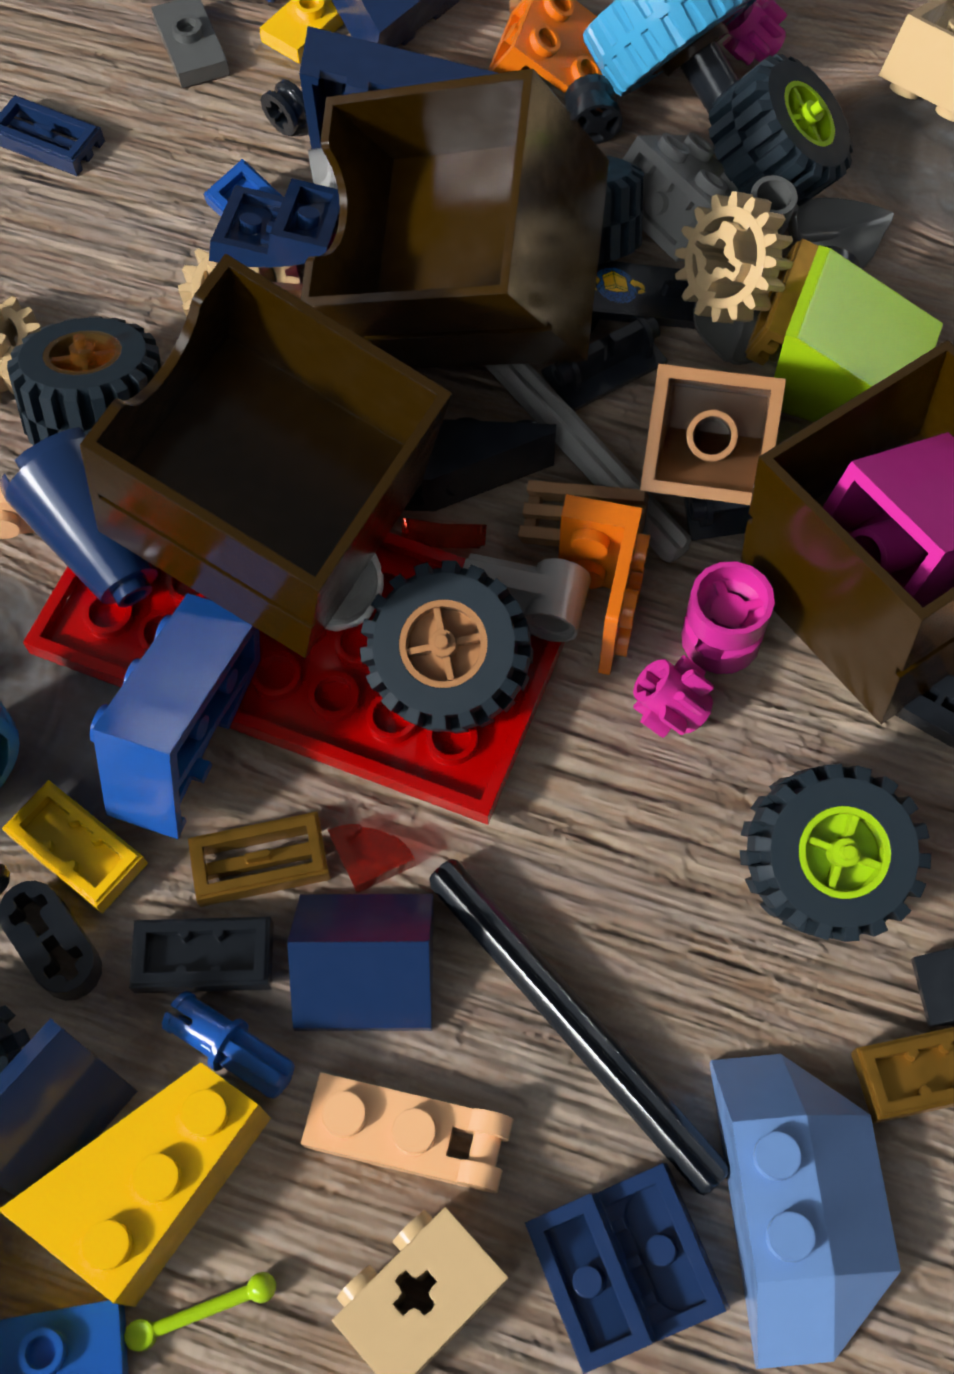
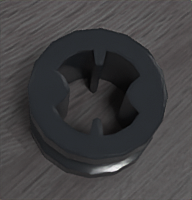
M283 79L275 85L274 91L269 90L261 96L260 101L265 116L273 127L283 135L291 136L298 130V124L304 125L307 123L302 91L291 81Z

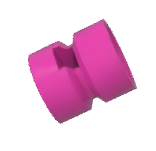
M731 561L719 562L709 566L695 579L688 601L681 638L682 647L689 659L703 670L715 674H732L747 668L757 657L775 605L773 588L765 575L753 566Z

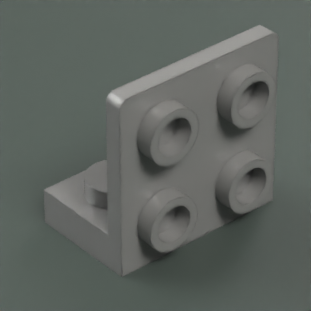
M663 133L662 135H638L623 160L640 167L644 173L642 230L676 262L685 261V259L675 256V250L687 247L689 240L681 232L683 226L696 227L698 224L694 210L698 206L711 208L713 195L718 194L730 197L732 191L739 192L738 188L728 179L722 164L713 157L715 153L713 146L701 136L694 133H689L688 135H671L668 133Z

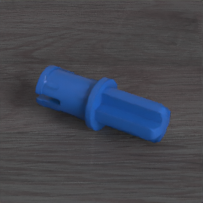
M184 991L171 1003L172 1007L191 1018L192 1021L183 1015L176 1017L166 1011L162 1021V1028L169 1034L173 1033L207 1056L208 1066L214 1071H220L225 1068L268 1098H277L287 1088L293 1078L294 1063L249 1033V1024L241 1018L231 1021L199 1000L190 991Z

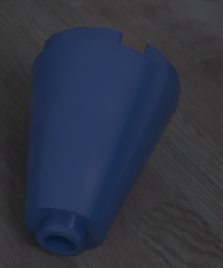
M82 428L67 429L41 440L15 459L20 471L11 481L8 480L5 473L0 480V487L5 500L102 603H117L119 607L123 608L142 601L153 590L151 583L158 575L157 568L98 531L80 449V443L86 437Z

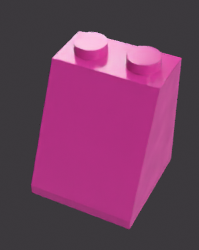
M947 432L851 461L822 508L922 607H925L954 587V437Z

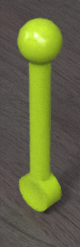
M257 1272L250 1278L247 1285L154 1322L146 1319L134 1320L125 1330L124 1341L127 1347L133 1351H147L153 1347L157 1337L250 1300L257 1303H266L275 1294L276 1281L267 1272Z

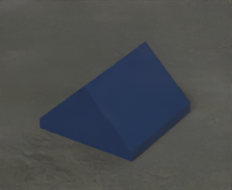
M300 894L287 941L294 1031H432L433 894Z

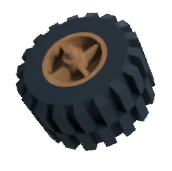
M442 560L441 568L432 569L428 562L413 566L416 574L408 579L398 574L390 580L389 583L394 589L386 598L378 593L371 603V606L377 610L373 620L364 619L361 633L368 637L367 647H360L361 662L369 667L370 674L366 676L372 690L381 695L383 698L381 702L390 711L400 715L404 720L427 730L440 733L441 731H449L456 734L469 732L470 728L476 726L483 728L495 722L493 718L503 710L507 713L516 703L514 698L520 689L524 691L528 683L529 676L527 673L529 665L533 664L534 652L531 646L530 636L532 634L528 622L517 600L513 598L508 588L498 578L495 580L490 578L482 568L472 564L469 569L461 568L457 561Z

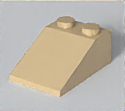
M931 0L908 13L878 76L890 81V89L902 97L913 100L921 97L937 105L935 111L943 118L954 122V0Z

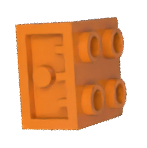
M521 0L511 12L488 70L504 73L534 69L537 74L565 94L569 85L576 79L589 74L603 75L583 41V32L597 16L576 0Z
M566 494L561 514L558 559L572 561L584 567L591 576L589 589L600 587L612 588L605 616L598 673L610 675L614 656L627 657L651 535L639 533L642 508Z

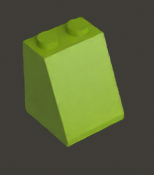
M819 245L786 331L774 378L786 379L781 412L813 422L819 420L935 348L943 323L831 248Z

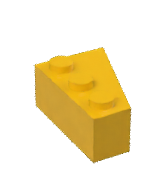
M200 1062L2 1206L0 1212L112 1303L136 1307L271 1120V1117L256 1102Z

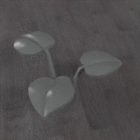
M774 175L759 179L753 185L750 193L753 197L771 201L770 212L784 215L786 220L778 230V234L784 235L788 227L789 236H792L793 243H791L793 246L803 238L817 246L844 248L857 258L861 269L865 268L872 260L894 216V212L860 201L841 198H814L799 207L796 204L798 195L794 185L787 179ZM695 302L693 321L701 339L725 362H730L734 365L754 362L745 358L747 354L745 351L760 311L754 310L753 320L750 322L734 321L733 324L712 322V317L696 315L695 308L697 302Z

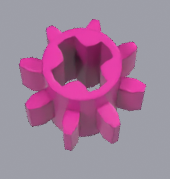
M757 0L727 25L730 36L723 42V47L737 60L741 59L747 66L754 59L761 62L768 56L773 57L785 41L786 32L779 24L787 17V13L774 0Z
M685 655L677 661L675 666L666 659L656 660L649 664L638 676L633 690L634 697L637 700L633 708L643 715L640 723L661 738H664L671 728L682 736L701 727L709 717L713 706V699L709 693L714 689V685L704 678L706 671Z

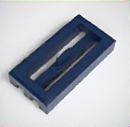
M16 95L0 112V147L78 176L83 170L80 161L89 162L94 156L92 146L100 148L105 142L100 127ZM15 116L20 117V118L25 119V120H27V121L33 122L34 124L32 125V124L26 123V122L21 121V120H19V119H16V118H14V117H15ZM53 131L77 139V141H73L71 139L53 133Z

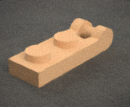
M320 1072L300 1144L304 1148L479 1191L498 1193L503 1170L497 1168L496 1164L501 1142H508L510 1139L514 1119L495 1111L464 1107ZM454 1131L473 1135L468 1160L448 1156Z

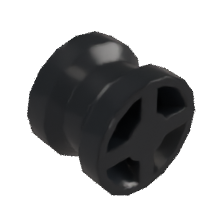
M585 75L569 85L565 92L564 102L566 109L571 113L570 120H576L595 144H602L611 140L622 127L623 117L619 105L616 103L617 94L604 75Z

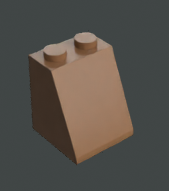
M658 364L640 491L750 505L758 457L776 446L786 379Z

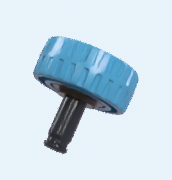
M615 0L588 25L583 32V41L601 73L607 78L615 93L619 96L632 93L662 72L670 76L682 69L709 114L716 98L739 80L717 42L728 34L727 25L757 0Z

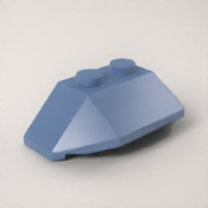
M782 1054L711 1060L709 1064L723 1156L730 1168L727 1183L755 1368L763 1369L834 1362L901 1272L871 1115Z

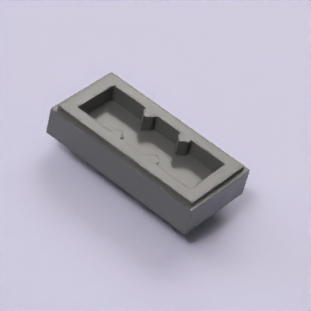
M174 0L151 7L154 22L182 88L230 74L227 59L201 0Z

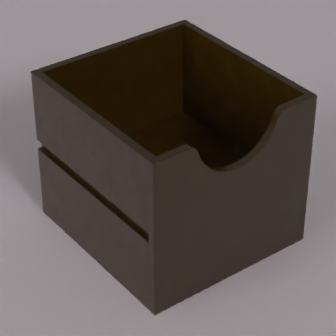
M534 69L326 97L321 147L332 167L338 187L340 204L339 224L335 239L330 248L320 256H310L307 258L301 300L411 368L587 361L609 159L576 120H570L571 113Z
M225 253L194 294L179 338L157 374L143 390L131 399L125 401L118 398L115 399L80 443L98 531L306 658L422 483L436 443L434 441L438 437L452 393Z
M948 340L758 457L749 514L752 518L747 521L740 563L753 566L765 575L774 592L775 605L773 610L880 724H883L899 713L902 707L919 695L928 693L932 686L949 674L954 675V587L925 607H922L822 507L851 461L947 432L954 437V345Z

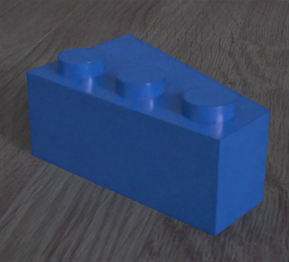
M189 593L186 594L172 615L163 617L149 649L142 658H136L131 662L126 671L123 686L110 704H103L97 710L91 723L90 740L95 745L107 816L179 839L187 822L186 818L181 816L180 804L192 780L201 783L205 782L212 764L210 761L202 759L203 754L217 726L226 729L230 728L260 662L259 629L215 602Z

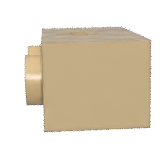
M446 1207L434 1218L426 1210L419 1213L393 1240L394 1245L400 1252L379 1273L371 1265L365 1267L337 1296V1299L344 1308L331 1321L375 1374H420L508 1283L507 1275ZM431 1274L437 1281L429 1291L430 1298L435 1303L434 1307L426 1315L416 1308L409 1310L404 1315L398 1308L406 1297L400 1284L409 1275L418 1282H421Z

